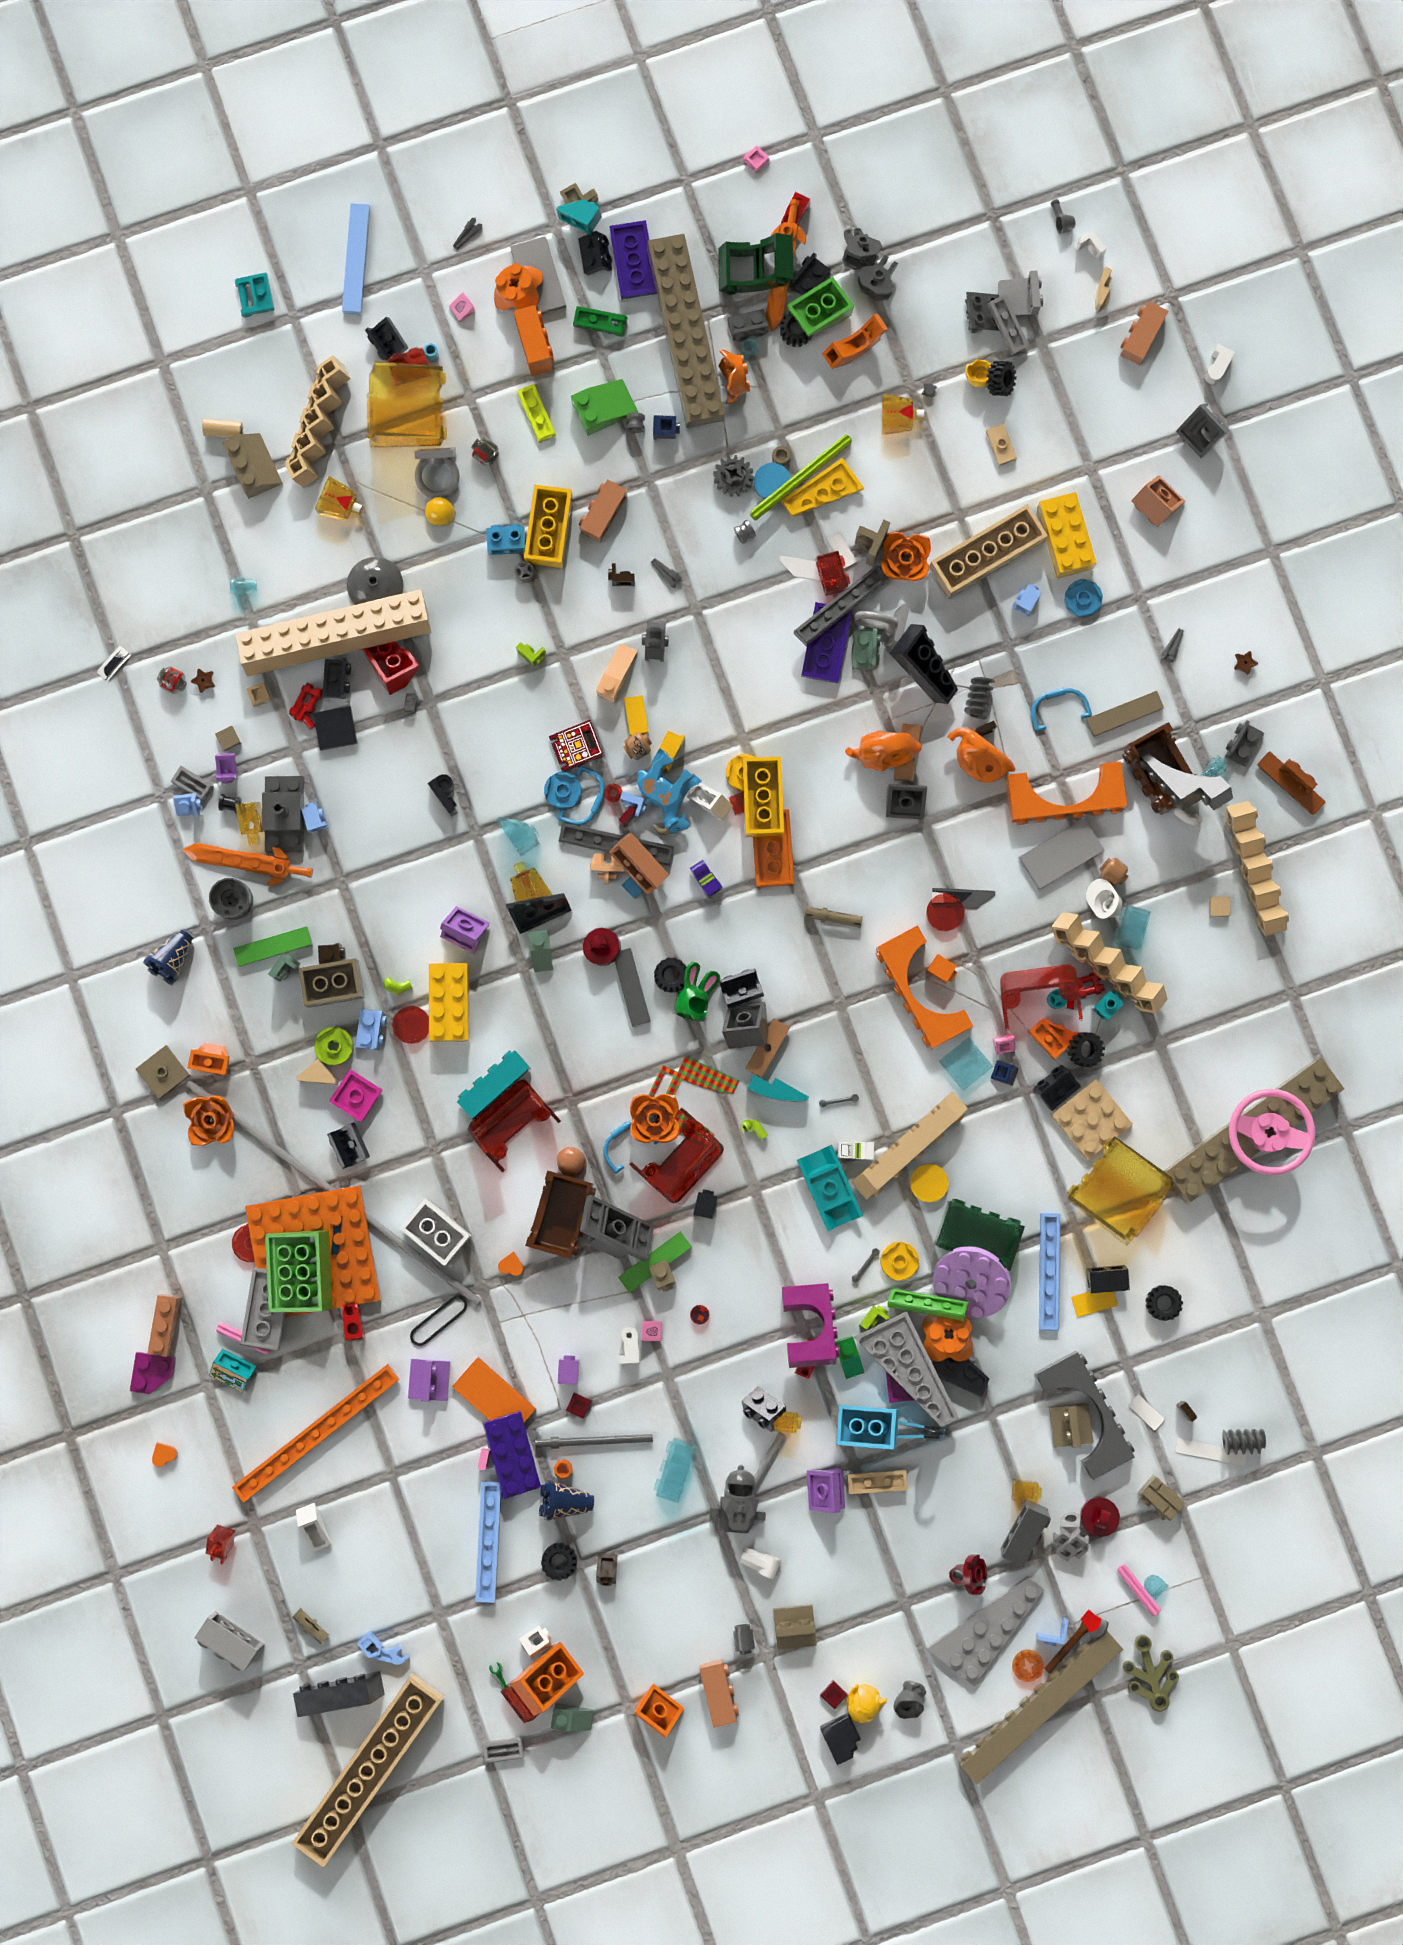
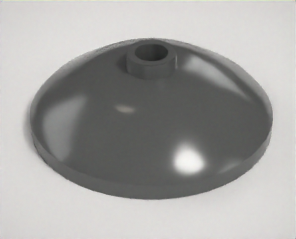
M369 557L361 560L351 569L347 578V591L355 605L399 595L403 592V578L399 569L385 558ZM372 579L377 580L375 584H371L370 581Z

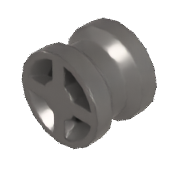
M637 412L628 413L626 430L631 433L644 432L645 426L643 421H645V415Z
M747 520L741 526L733 528L742 544L746 543L747 539L756 536L753 527Z
M522 561L516 565L515 574L521 583H529L534 579L535 573L532 564Z

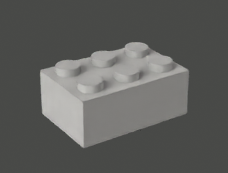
M216 1611L207 1617L194 1637L198 1640L197 1643L205 1649L210 1648L214 1651L216 1657L222 1660L225 1658L238 1671H245L252 1664L264 1645L263 1642Z

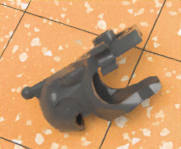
M739 1465L738 1470L731 1472L726 1479L724 1496L720 1497L721 1509L710 1508V1517H720V1522L725 1532L748 1534L754 1525V1520L765 1521L766 1513L756 1512L759 1499H755V1478L750 1472L744 1470L743 1465Z

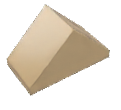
M317 1059L297 1076V1081L338 1085L336 1077L320 1059Z

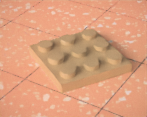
M1097 1079L1093 1080L1051 1114L1086 1160L1092 1158L1133 1125Z

